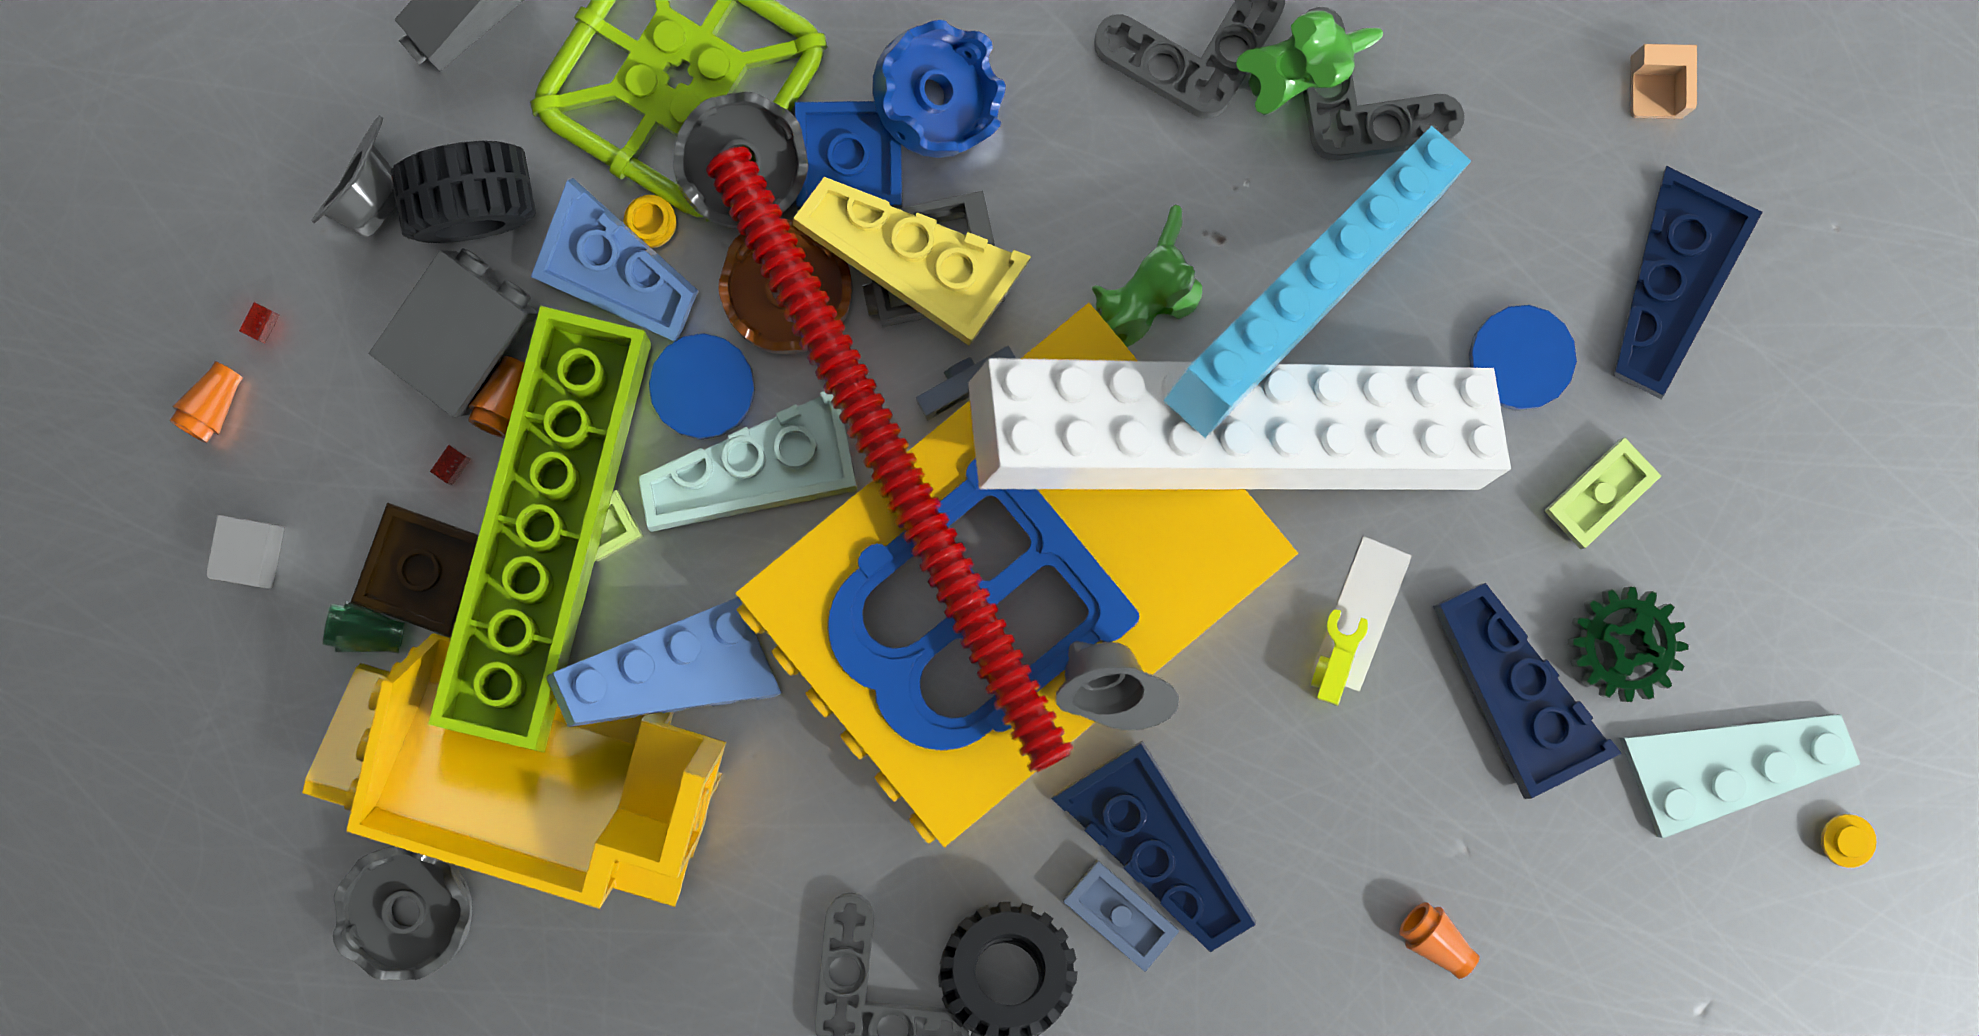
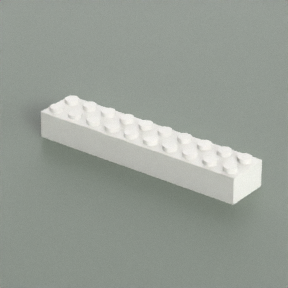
M989 358L968 382L979 489L1480 490L1511 470L1494 368L1278 364L1206 438L1163 401L1193 362Z

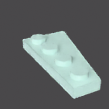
M825 391L821 392V396L798 407L795 404L776 413L777 416L750 429L745 427L728 435L729 439L705 450L700 448L639 476L647 528L650 532L858 491L846 426L839 419V415L842 412L841 409H834L831 404V400L834 397L833 394L827 395Z
M1841 714L1620 738L1654 830L1659 838H1666L1860 765Z

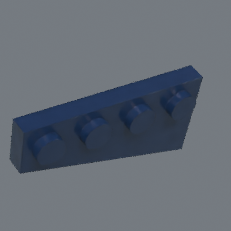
M1666 165L1614 371L1615 377L1659 399L1663 398L1762 215V211Z
M1486 583L1479 584L1433 606L1524 799H1532L1622 754L1613 741L1606 739L1591 721L1593 716L1581 701H1575L1558 680L1560 675L1547 659L1542 660L1527 641L1528 635Z
M1143 741L1069 785L1051 798L1064 811L1071 814L1085 828L1084 831L1100 846L1102 844L1138 883L1141 882L1161 902L1160 904L1209 952L1214 951L1256 925L1254 916Z

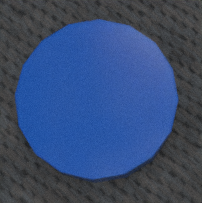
M1531 305L1507 307L1489 317L1474 334L1469 351L1470 368H1494L1500 406L1515 411L1537 409L1558 398L1570 384L1577 363L1575 342L1566 325L1550 311Z
M705 333L683 336L665 347L653 364L649 380L651 403L661 420L679 434L700 440L721 437L738 427L751 407L756 390L753 370L741 350L724 338Z

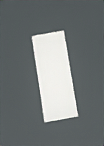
M1365 536L1362 538L1335 608L1341 611L1337 628L1342 634L1351 635L1355 633L1361 618L1368 621L1367 634L1358 645L1345 685L1360 692L1412 557L1411 554ZM1328 629L1310 673L1314 674L1320 655L1328 658L1331 657L1335 643L1330 637Z

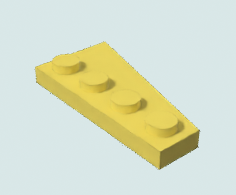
M826 177L821 180L793 218V226L968 346L973 342L1031 258V256L1013 250L1011 253L988 244L987 239L967 232L965 235L936 224L937 220L917 213L915 216L890 206L889 201Z

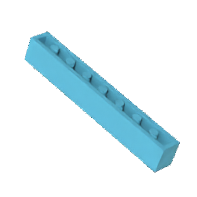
M1431 126L1186 369L1163 401L1206 438L1444 195L1471 160Z

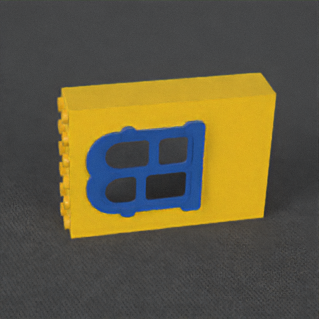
M1090 302L1020 358L1138 361ZM970 400L907 451V453H914L917 458L914 464L915 468H922L924 471L923 483L931 484L933 491L930 496L939 499L941 503L938 509L939 512L946 513L950 520L946 524L947 527L952 525L983 498L994 496L1000 500L1030 537V548L995 578L990 581L982 580L979 583L981 589L987 588L990 593L987 599L989 604H998L1031 575L1046 565L1056 568L1086 604L1089 613L1085 621L1029 666L1032 670L1028 675L1030 680H1037L1040 688L1036 690L1038 695H1045L1048 700L1045 708L1048 712L1054 711L1057 716L1053 721L1055 726H1062L1065 734L1061 736L1064 743L1072 742L1095 723V721L1083 716L1062 711L1055 702L1056 692L1065 682V669L1069 660L1068 650L1073 642L1080 641L1090 644L1114 642L1123 644L1132 651L1142 670L1153 675L1298 554L1245 489H979ZM872 480L739 589L735 594L743 604L736 610L756 634L760 633L762 635L767 631L777 646L771 650V653L790 676L796 675L799 672L812 686L805 694L825 718L834 713L841 721L846 730L840 734V737L854 755L861 760L868 754L881 770L874 778L885 793L894 802L902 796L914 810V813L910 815L909 821L928 844L937 838L945 848L1036 771L1030 772L1027 768V764L1031 761L1027 755H1020L1018 749L1022 745L1019 740H1012L1010 733L1014 730L1011 724L1004 725L1002 718L1005 716L1003 709L996 710L993 704L997 700L995 695L976 711L959 718H948L938 715L927 706L922 697L920 679L924 667L932 657L955 639L964 638L962 633L956 634L952 626L956 622L953 618L946 617L917 642L901 648H890L880 645L866 630L862 612L866 598L876 586L913 557L911 550L915 547L913 543L905 541L903 537L906 532L905 528H898L895 523L898 517L897 513H890L888 510L889 498H882L880 495L881 483H874Z

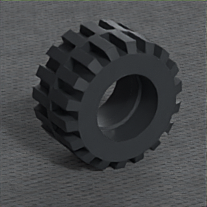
M470 141L442 145L414 153L396 163L390 171L401 232L408 239L425 243H452L482 239L519 228L533 219L536 214L525 151L523 148L500 141Z
M999 902L996 907L992 908L986 905L977 909L971 917H966L958 924L954 933L951 934L939 963L941 965L938 983L942 989V1001L946 1010H951L956 1024L960 1028L964 1026L972 1032L971 1036H1039L1068 1007L1073 997V987L1077 983L1078 971H1074L1073 964L1077 959L1074 948L1069 949L1066 943L1068 935L1063 928L1058 930L1051 923L1054 918L1046 912L1039 915L1032 911L1034 906L1024 903L1020 907L1011 906V902ZM1008 943L1016 945L1025 950L1036 964L1038 971L1037 987L1033 994L1020 1004L1004 1005L997 1003L987 997L977 983L975 976L977 961L980 955L994 944Z

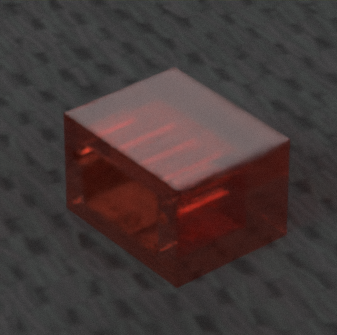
M254 302L239 332L265 344L280 315Z
M448 445L430 472L445 483L453 485L471 458L454 446Z

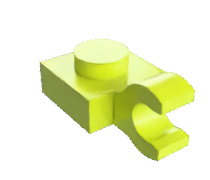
M1337 609L1331 612L1327 621L1328 633L1333 639L1335 646L1330 658L1320 655L1311 682V686L1320 688L1317 699L1335 706H1339L1358 645L1365 638L1368 630L1367 619L1361 618L1355 633L1351 635L1342 634L1337 628L1341 611Z

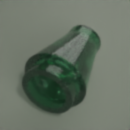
M345 601L344 605L331 603L323 634V645L335 647V653L393 652L399 654L404 636L405 622L392 620L349 601Z

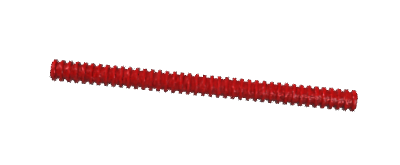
M732 147L719 153L707 165V174L710 178L715 179L713 185L717 192L723 193L721 200L724 205L731 207L729 215L732 220L739 221L737 229L741 235L747 236L744 241L747 248L755 250L752 255L756 264H763L760 269L762 276L771 279L768 287L772 293H778L775 300L779 307H786L783 315L788 322H794L791 330L795 336L802 337L799 344L803 351L810 352L807 357L809 363L818 366L815 374L819 380L826 381L823 389L827 395L833 394L834 397L831 400V404L834 409H841L842 412L839 415V419L842 424H849L850 427L847 433L851 439H857L858 442L855 445L857 452L866 455L863 463L866 468H873L874 472L871 474V478L874 483H881L882 487L879 489V493L882 498H889L890 502L887 508L890 513H897L898 517L895 523L898 528H905L906 532L903 535L905 541L914 544L915 547L911 552L915 558L921 557L923 561L919 565L923 573L929 572L931 576L927 581L931 588L937 587L939 591L936 595L937 601L946 604L947 608L944 610L946 617L955 620L956 623L952 628L956 634L962 633L964 637L960 641L964 649L970 648L972 652L968 657L972 664L978 663L980 667L977 671L978 677L980 679L986 678L989 683L985 690L989 695L994 694L997 700L993 704L996 710L1003 709L1005 716L1002 718L1004 725L1011 724L1014 730L1010 733L1012 740H1019L1022 745L1018 749L1020 755H1027L1031 762L1027 764V768L1030 772H1040L1069 756L1070 751L1074 748L1071 742L1064 743L1061 736L1065 734L1062 726H1055L1053 721L1057 716L1054 711L1048 712L1045 708L1048 700L1045 695H1038L1036 690L1040 688L1037 680H1030L1028 675L1032 670L1028 664L1022 665L1020 661L1023 657L1021 650L1013 649L1012 644L1015 642L1013 635L1005 634L1003 630L1007 626L1005 620L997 619L995 615L999 609L995 603H988L987 599L990 596L988 589L980 588L979 583L982 581L980 574L972 573L971 568L974 566L971 558H964L962 555L966 551L963 543L955 542L954 539L958 534L954 528L947 527L946 524L950 520L946 513L939 512L938 509L941 506L939 499L930 496L933 491L931 484L923 483L924 471L922 468H915L914 466L917 458L914 453H907L906 449L909 444L906 438L898 437V434L901 432L899 425L890 422L893 414L889 408L882 407L885 400L881 393L875 394L874 390L877 385L874 379L866 378L869 373L867 366L858 363L861 355L857 349L850 348L853 341L850 335H843L845 326L842 320L834 319L837 311L834 306L827 305L830 298L826 291H819L822 284L817 276H811L814 271L811 263L803 262L806 254L802 248L795 247L798 239L794 233H788L790 225L787 219L780 218L783 213L780 206L772 204L775 197L771 190L765 189L767 182L764 177L757 175L759 168L756 162L750 161L752 155L747 147Z

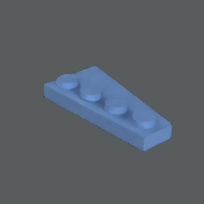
M739 597L555 671L546 677L568 727L634 718L638 715L659 712L683 711L687 708L707 705L731 704L736 701L749 699H766L775 697L782 692L755 632L736 610L742 605Z

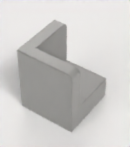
M217 515L206 576L213 580L272 589L285 527Z

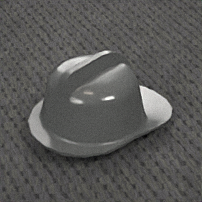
M379 115L366 132L339 185L316 212L311 220L313 223H316L325 215L353 230L360 236L368 237L374 234L393 211L396 199L390 172L392 167L373 145L383 122L382 116Z
M1075 641L1069 646V660L1065 669V682L1057 690L1055 698L1056 704L1062 711L1083 716L1105 726L1120 730H1142L1157 726L1170 719L1178 709L1179 696L1175 688L1163 679L1144 672L1136 657L1127 646L1114 642L1090 644Z

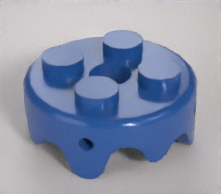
M934 20L903 32L885 47L877 60L874 70L872 94L876 111L884 127L896 141L908 150L922 156L942 158L964 152L984 141L998 130L1001 125V121L998 119V112L1005 95L1006 85L1004 80L998 78L990 67L989 55L993 50L990 38L980 31H964L951 26L947 21ZM927 79L934 80L941 86L944 93L942 105H936L927 98L924 88Z

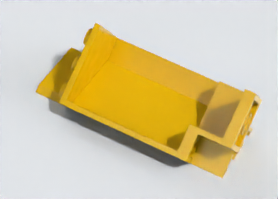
M432 633L418 647L413 646L401 663H394L391 671L360 663L355 667L305 778L302 791L303 794L342 805L345 810L351 811L347 832L598 909L602 907L613 888L666 905L676 906L689 858H693L706 821L710 799L714 791L716 792L723 774L718 772L726 742L670 725L674 712H659L638 715L634 718L568 727L558 703L545 753L428 725L451 638Z

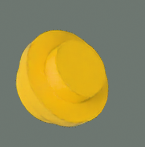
M643 195L634 199L628 205L624 213L623 223L649 247L655 248L671 239L676 230L677 219L674 209L666 200L656 195Z
M1852 814L1838 815L1832 818L1822 831L1821 846L1823 852L1831 862L1838 866L1846 868L1859 867L1871 859L1876 849L1875 831L1870 823L1862 817Z

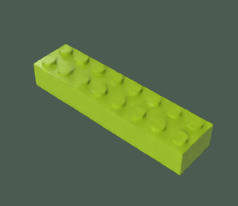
M540 306L428 725L545 753L557 707L556 698L546 677L568 665L651 347V342L644 330Z

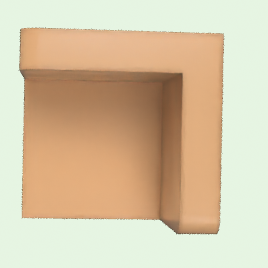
M1644 44L1631 56L1630 114L1633 118L1683 119L1696 109L1697 45Z

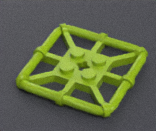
M591 0L586 8L581 6L575 14L574 19L577 23L540 79L535 92V98L530 101L533 116L539 117L541 122L552 132L610 167L609 173L622 180L627 177L656 196L663 198L682 212L697 218L703 217L685 200L677 183L638 160L657 127L660 126L673 135L678 136L683 123L699 104L711 97L732 94L748 69L800 58L773 100L774 103L791 112L795 102L799 100L818 70L823 57V51L828 47L825 34L818 33L817 29L807 19L776 0H717L701 26L671 9L669 0H655L657 11L637 41L604 20L616 0ZM738 1L797 39L742 52L717 37L716 34ZM594 34L629 54L611 83L557 95ZM681 63L689 65L687 72L693 78L692 82L689 85L679 83L675 89L670 87L668 84L671 78L667 74L668 69L671 66L678 67ZM618 100L644 117L626 145L620 149L569 118L563 112ZM751 153L752 156H751L750 161H754V162H755L754 156H753V154Z

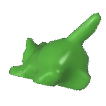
M1315 10L1300 15L1291 25L1293 35L1289 39L1278 44L1246 50L1238 56L1236 66L1242 72L1251 73L1248 85L1253 95L1258 97L1255 102L1256 110L1266 115L1274 112L1292 97L1310 87L1332 88L1347 80L1355 68L1354 54L1379 41L1383 36V31L1379 27L1361 28L1346 34L1345 30L1334 21L1332 14L1326 11Z
M1175 204L1170 208L1167 222L1156 248L1143 259L1134 276L1123 287L1107 290L1102 286L1095 285L1092 288L1097 299L1096 311L1126 347L1133 345L1143 338L1157 315L1167 314L1177 319L1183 318L1194 312L1202 298V284L1195 278L1193 266L1186 263L1182 252L1175 247V242L1183 224L1182 208L1179 205Z

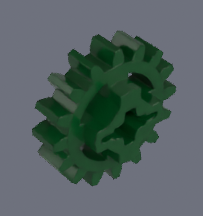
M1624 587L1620 600L1613 589L1602 591L1603 605L1595 600H1588L1584 603L1587 612L1590 614L1588 619L1573 618L1572 624L1582 630L1581 636L1568 639L1567 645L1580 648L1581 655L1575 657L1570 662L1572 666H1586L1588 672L1582 679L1584 685H1593L1599 681L1601 682L1599 696L1610 698L1618 689L1620 702H1632L1636 690L1642 699L1649 700L1654 698L1653 684L1664 689H1669L1672 686L1670 678L1666 675L1668 670L1683 671L1685 666L1674 658L1676 652L1689 650V644L1676 641L1675 634L1682 631L1686 626L1684 622L1670 623L1668 617L1675 608L1671 603L1658 607L1654 606L1657 599L1656 592L1646 591L1638 600L1636 587ZM1630 609L1628 614H1624L1620 623L1612 624L1603 621L1617 610ZM1654 625L1659 633L1660 645L1657 644L1652 631ZM1631 635L1630 642L1636 645V649L1644 653H1625L1626 647L1612 636ZM1595 643L1599 644L1604 657L1602 665L1596 655ZM1639 665L1652 667L1645 675L1637 679L1626 680L1627 676H1631L1635 667Z

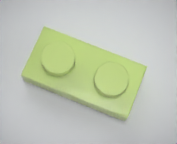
M1622 438L1544 511L1580 549H1584L1649 489L1661 475L1626 438Z

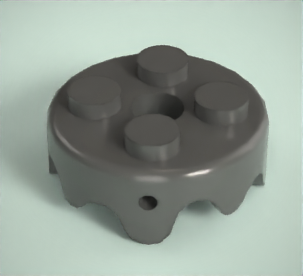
M753 92L732 93L711 97L703 101L683 123L673 151V170L677 185L685 200L698 214L713 223L730 228H737L739 221L732 220L729 215L731 207L724 205L721 200L723 193L717 192L713 185L715 179L710 178L706 172L707 165L716 155L732 147H747L753 154L759 168L757 175L764 177L767 182L765 189L771 190L775 197L772 204H778L782 212L787 210L796 200L808 171V159L802 129L795 116L789 110Z
M390 846L369 853L356 862L335 891L336 927L333 932V942L342 956L352 960L375 979L386 981L418 980L424 978L451 961L462 948L468 936L473 912L472 897L467 882L454 864L396 846ZM398 897H409L416 902L419 916L414 925L402 926L394 920L392 906Z

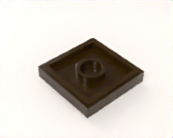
M387 503L351 603L451 638L479 535Z

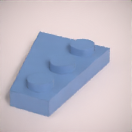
M574 178L567 180L531 277L672 341L679 339L698 290Z

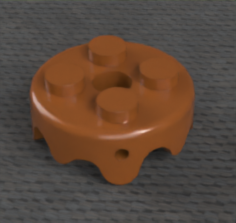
M787 219L790 225L788 233H794L798 239L795 247L802 248L806 254L803 262L811 263L814 269L811 276H817L822 284L819 291H826L830 298L827 305L834 306L837 311L834 319L844 322L852 303L853 291L848 263L793 226V220ZM738 235L728 248L718 286L720 299L730 323L745 340L762 350L774 354L788 355L808 352L803 351L799 344L802 337L795 336L791 330L794 322H788L783 315L786 307H779L768 287L771 279L762 276L760 269L763 264H756L752 255L755 250L747 248L744 242L747 236Z

